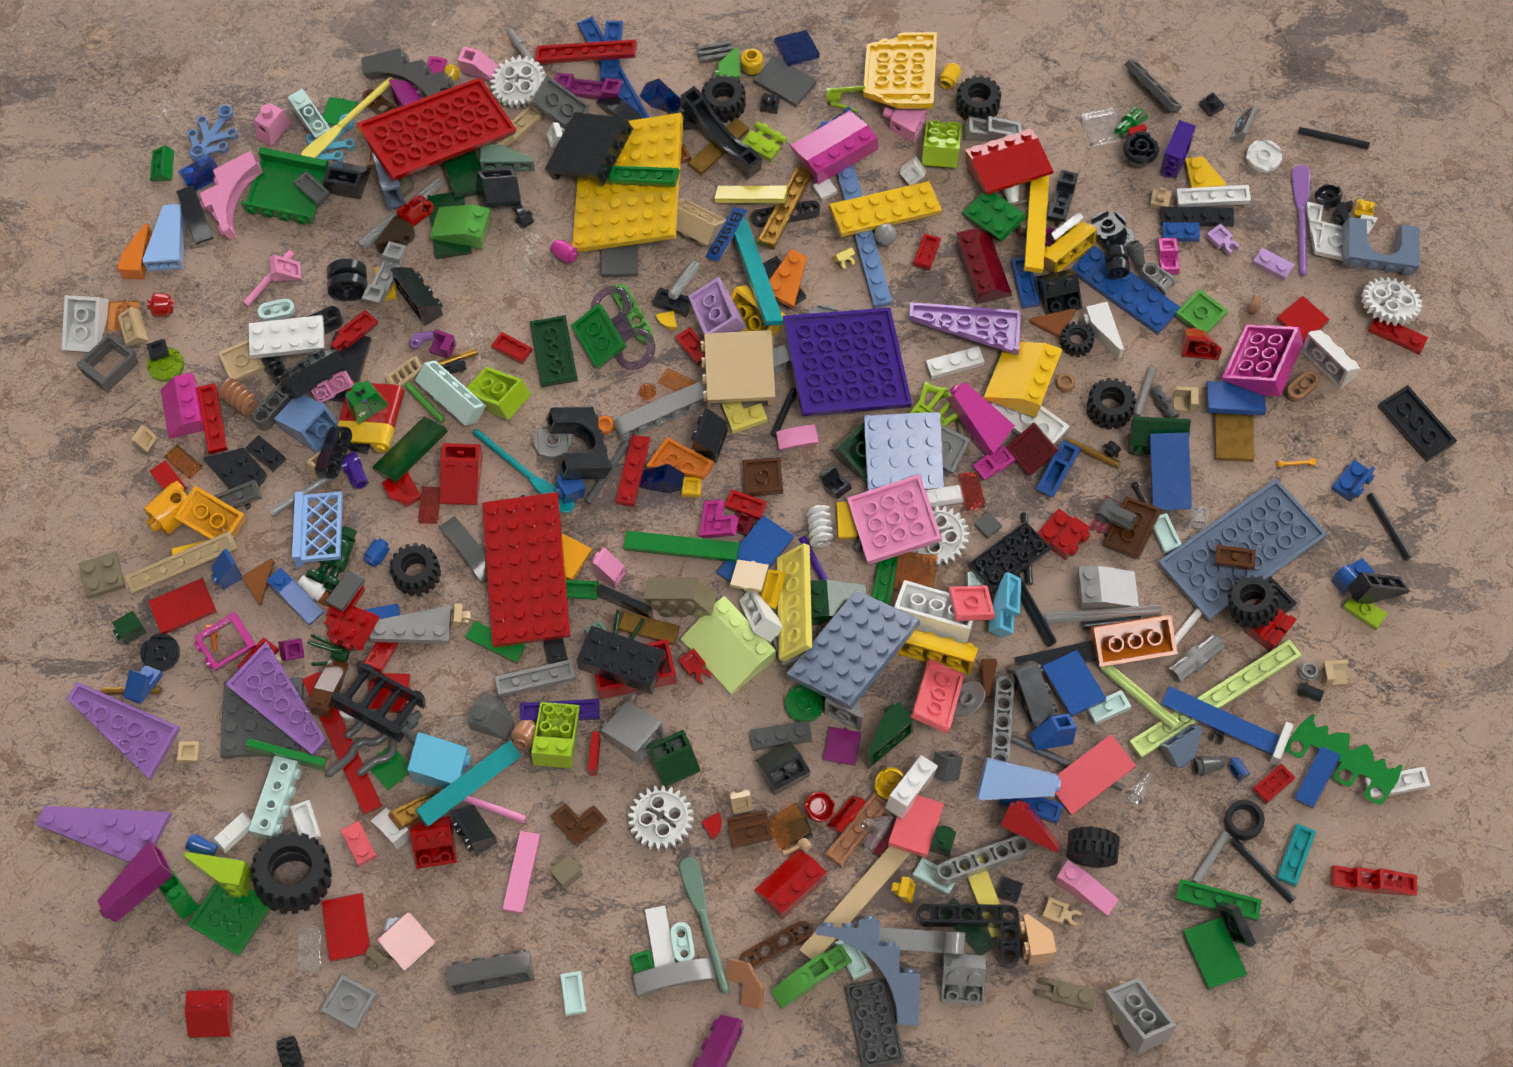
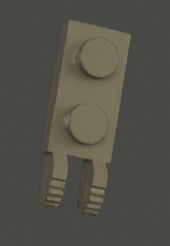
M1039 977V984L1054 987L1053 993L1036 990V996L1051 1000L1054 1003L1093 1011L1097 989Z

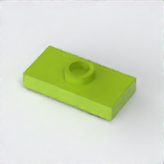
M1352 597L1349 598L1343 607L1344 610L1374 630L1378 629L1388 613L1373 603H1358Z

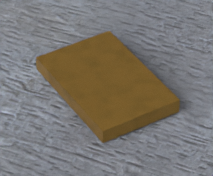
M1214 413L1215 460L1254 462L1253 415Z

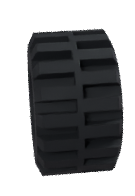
M723 74V76L716 75V78L711 77L709 82L706 81L704 83L705 87H702L701 94L706 98L720 121L728 123L729 120L732 122L735 118L741 117V113L743 114L746 108V95L744 85L740 83L738 78L734 79L732 75L728 77L727 74ZM723 96L731 98L727 101L717 100V98Z
M974 75L971 79L968 77L965 79V82L962 81L958 87L956 109L959 111L960 117L964 116L963 119L967 121L969 117L986 120L988 116H997L1000 109L1001 91L999 85H996V81H991L990 77L984 78L983 75H980V77ZM980 97L986 101L976 102L972 98Z
M1107 378L1106 381L1102 379L1099 380L1098 384L1095 383L1093 385V389L1091 388L1089 392L1086 411L1089 413L1088 417L1090 420L1093 419L1095 425L1100 424V428L1105 426L1107 430H1111L1112 427L1119 429L1120 425L1125 426L1131 420L1136 398L1135 392L1131 391L1132 387L1130 385L1126 386L1125 381L1120 382L1118 378L1114 380ZM1113 399L1120 404V407L1108 408L1101 401Z
M413 543V546L406 544V548L402 549L400 547L398 549L399 553H394V559L390 560L391 576L396 587L399 590L401 589L402 593L406 594L408 592L409 596H414V593H417V596H422L421 593H429V589H434L436 587L435 583H439L441 568L435 553H433L430 547L426 548L424 544L418 546V543ZM413 564L425 565V569L418 575L410 576L405 574L406 570Z
M1250 575L1249 578L1244 576L1241 581L1236 580L1234 582L1235 586L1231 585L1228 592L1229 611L1231 617L1234 618V622L1240 623L1241 627L1245 628L1248 626L1249 629H1253V627L1260 629L1262 625L1268 626L1269 621L1273 622L1275 616H1278L1280 609L1278 591L1274 583H1270L1268 578L1263 579V576L1259 575L1258 577ZM1251 599L1262 600L1257 605L1245 604L1246 601Z
M1083 826L1073 828L1068 833L1066 857L1070 861L1086 867L1105 868L1116 865L1118 863L1120 836L1110 830L1099 827Z

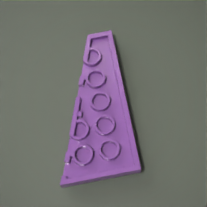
M910 303V321L1016 355L1019 354L1021 311Z
M266 641L226 683V686L309 754L315 755L327 741Z
M76 682L67 697L68 701L150 781L152 780L180 731L179 726L79 682Z
M45 806L35 824L38 827L130 863L149 841L154 845L158 843L172 814L159 811Z

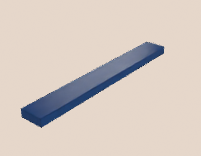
M593 16L577 22V26L586 42L604 41V36ZM597 60L599 66L601 67L602 60ZM619 66L618 79H621L623 83L618 96L631 105L643 118H650L623 69Z

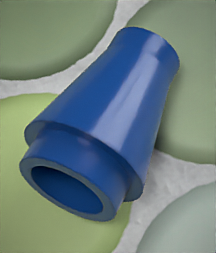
M191 834L185 846L189 853L214 856L218 848L217 845L198 834Z

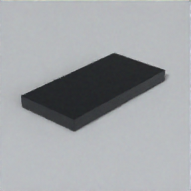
M335 331L332 342L336 339L337 331ZM363 336L349 348L345 347L339 352L349 368L346 372L352 382H359L372 341L371 337ZM347 389L337 393L335 397L329 400L344 402Z
M1408 385L1377 406L1425 462H1428L1457 442L1455 437Z

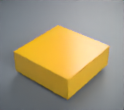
M683 477L681 496L701 498L702 479Z

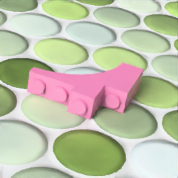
M251 151L214 169L215 177L213 179L216 185L199 193L202 199L200 201L201 206L205 211L208 210L215 220L219 222L218 229L220 233L226 235L229 240L236 237L233 218L240 195L250 182L263 173L258 159Z

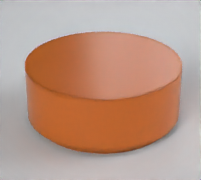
M609 416L598 418V425L603 435L612 433L614 430L612 418Z

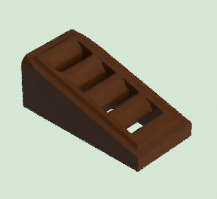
M997 659L981 660V685L985 689L983 703H987L990 697Z

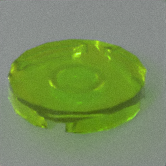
M168 347L170 357L152 362L149 356L146 366L154 380L169 382L174 376L181 375L185 363L178 350Z

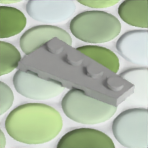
M451 606L379 619L370 634V642L449 644Z

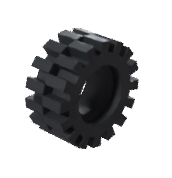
M1075 321L1071 325L1068 323L1061 333L1060 345H1062V350L1065 349L1066 354L1070 352L1071 357L1074 354L1080 357V354L1085 356L1086 352L1089 353L1095 339V333L1091 331V326L1087 328V323L1084 322V325H1081V321H1078V324H1075ZM1072 335H1080L1084 338V342L1081 344L1073 343L1070 337Z
M294 1035L276 1042L282 1067H304L302 1054Z

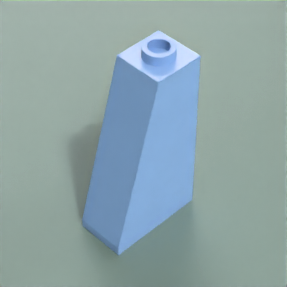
M181 204L163 205L143 257V264L147 272L183 269L185 214Z
M985 757L976 797L980 800L1054 796L1055 791L1058 792L1060 789L1061 780H1059V776L1055 773Z

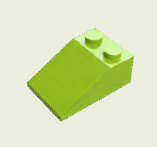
M487 366L466 387L486 405V410L505 420H509L532 395L522 379Z
M185 852L184 856L190 864L229 893V896L241 898V895L248 896L252 878L250 867L245 861Z

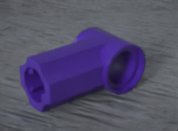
M353 451L347 454L342 468L345 474L347 473L354 490H360L366 487L369 481L362 469V463L357 452Z

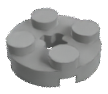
M546 424L535 434L534 444L541 458L556 460L562 458L564 453H569L572 447L571 434H550L548 424ZM552 438H555V440L558 441L554 445L548 443L552 440Z

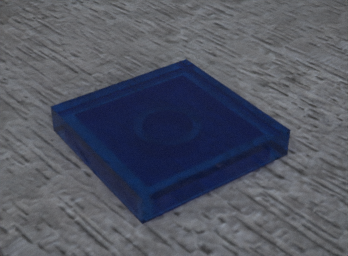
M807 30L774 38V43L787 66L820 58V53Z

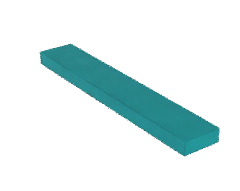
M511 740L507 741L418 807L415 812L426 827L431 825L520 758L521 754Z

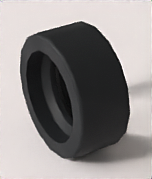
M1238 800L1232 803L1224 816V826L1227 832L1233 838L1241 841L1257 837L1265 822L1264 813L1260 806L1249 800ZM1237 810H1248L1255 816L1256 825L1252 830L1245 832L1235 827L1232 817Z

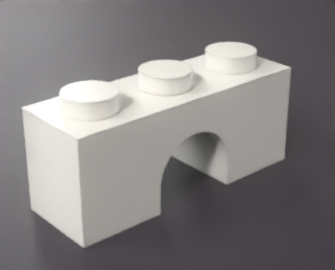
M921 755L890 794L885 808L903 819L913 806L919 792H923L934 778L938 765Z

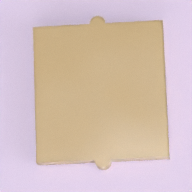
M737 560L730 587L744 589V591L762 592L769 565L755 563V561Z

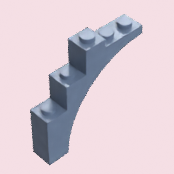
M863 916V920H859V928H854L855 924L842 923V927H834V923L821 922V926H817L816 935L834 937L850 943L871 958L885 975L896 1005L897 1024L919 1025L920 973H916V969L903 968V972H899L900 947H896V942H883V946H879L880 920H876V916Z

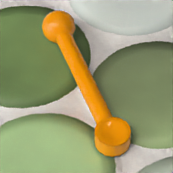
M1310 458L1307 461L1290 462L1279 460L1277 466L1279 468L1287 465L1303 464L1314 466L1316 459Z

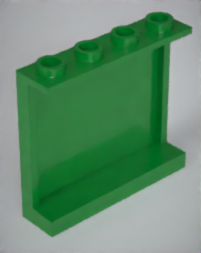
M260 147L258 151L261 158L259 163L263 173L253 180L246 202L241 201L242 207L247 213L252 215L256 213L267 218L276 217L283 221L291 220L302 225H312L318 206L299 190L293 182L307 171L324 186L323 179L329 166L328 161Z

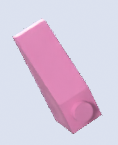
M1069 860L1055 881V884L1107 917L1119 900L1090 874Z

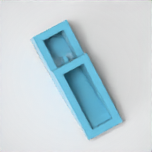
M1009 572L1004 574L993 602L995 617L994 620L989 622V632L1001 638L1014 634V616L1020 614L1021 578Z

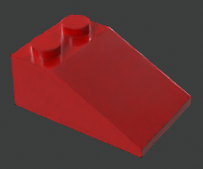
M1021 799L1013 801L1000 826L1057 853L1062 845L1037 813L1029 807L1030 804Z

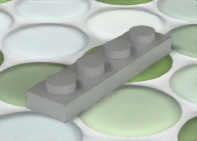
M572 659L495 676L499 697L576 680Z

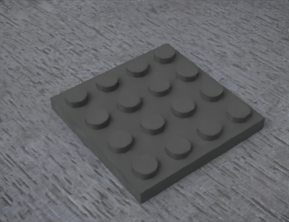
M303 677L289 678L303 701ZM224 681L221 758L264 756L246 751V742L249 738L301 752L300 745L226 686L228 681Z

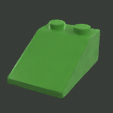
M473 204L439 207L429 238L482 249L491 223L490 208Z

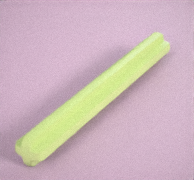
M1113 665L1101 667V671L1171 730H1175L1179 726L1180 721Z

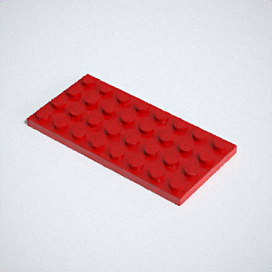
M481 77L356 124L357 130L391 181L398 180L514 135L517 130Z
M558 492L482 502L493 647L571 637Z

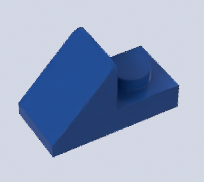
M144 665L140 672L130 670L123 695L124 698L141 704L162 678V672Z

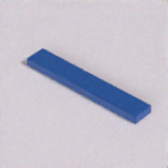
M1171 686L1167 687L1161 702V706L1269 755L1273 754L1279 739L1277 734Z

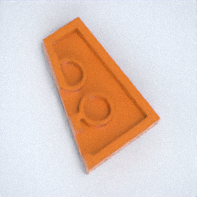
M793 249L790 250L769 280L776 300L792 309L795 308L801 279L803 278L807 263V257Z

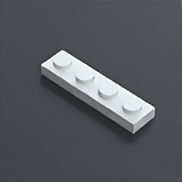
M1249 185L1176 189L1178 207L1250 204L1251 202Z

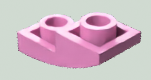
M340 370L332 374V379L327 380L326 378L318 383V387L311 390L315 399L322 403L335 397L337 393L351 388L353 382L346 371Z
M815 424L776 432L781 451L798 446L803 448L819 443Z

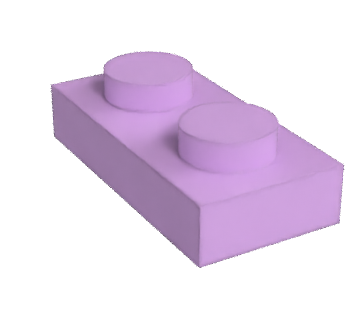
M1264 248L1260 250L1252 265L1283 281L1286 280L1295 265Z

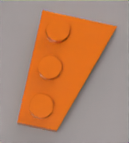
M666 437L646 467L650 470L705 479L714 467V461Z

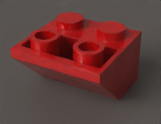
M451 816L440 817L427 827L422 820L410 825V838L417 869L457 863L455 833L453 824L450 821L452 819Z

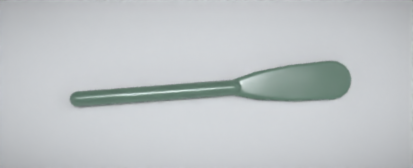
M686 857L680 861L679 871L690 901L699 915L722 994L726 995L729 993V987L706 912L705 889L699 864L694 858Z

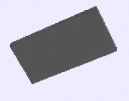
M883 978L845 986L862 1067H880L904 1062L887 979Z

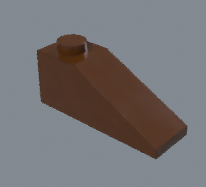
M329 659L314 687L308 705L313 715L332 718L335 707H333L331 697L335 691L340 693L349 666L348 663Z

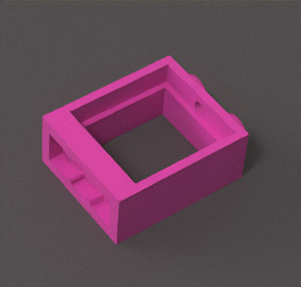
M236 612L195 635L196 642L193 643L199 653L202 651L205 653L207 658L204 661L209 669L214 668L216 672L248 653L256 646ZM233 623L247 646L216 663L202 640Z

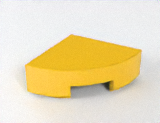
M674 311L656 314L659 324L667 327L669 330H677Z

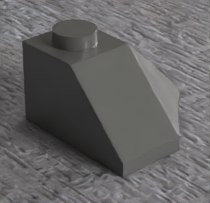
M483 693L474 703L467 720L471 730L505 741L508 740L514 725L503 698Z

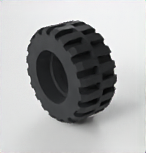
M290 832V835L281 833L278 834V838L274 839V837H271L267 840L268 844H262L258 848L259 853L256 852L254 854L253 863L250 868L255 893L264 906L268 905L269 909L274 912L279 909L281 914H287V911H292V914H299V910L304 909L305 912L310 910L312 904L314 906L318 905L320 897L325 898L328 893L327 888L331 886L332 877L328 854H326V849L322 844H319L316 838L312 837L309 839V835L301 833V835H297V832ZM289 861H300L311 868L308 876L300 883L294 885H282L272 879L275 870L280 865Z

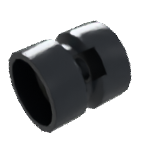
M1124 245L1107 247L1104 250L1107 277L1111 279L1127 277L1130 274L1128 248Z

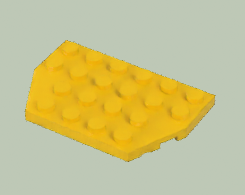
M937 32L897 34L896 38L890 40L885 38L878 42L867 44L864 86L866 88L863 89V96L898 109L934 108Z

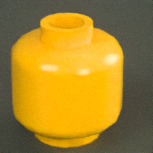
M747 49L742 53L740 60L743 72L749 75L758 74L763 68V55L757 49Z

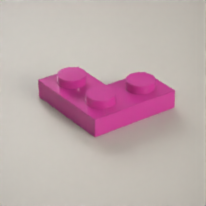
M721 499L704 501L699 536L703 539L736 536L738 517L735 515L723 516L725 502Z

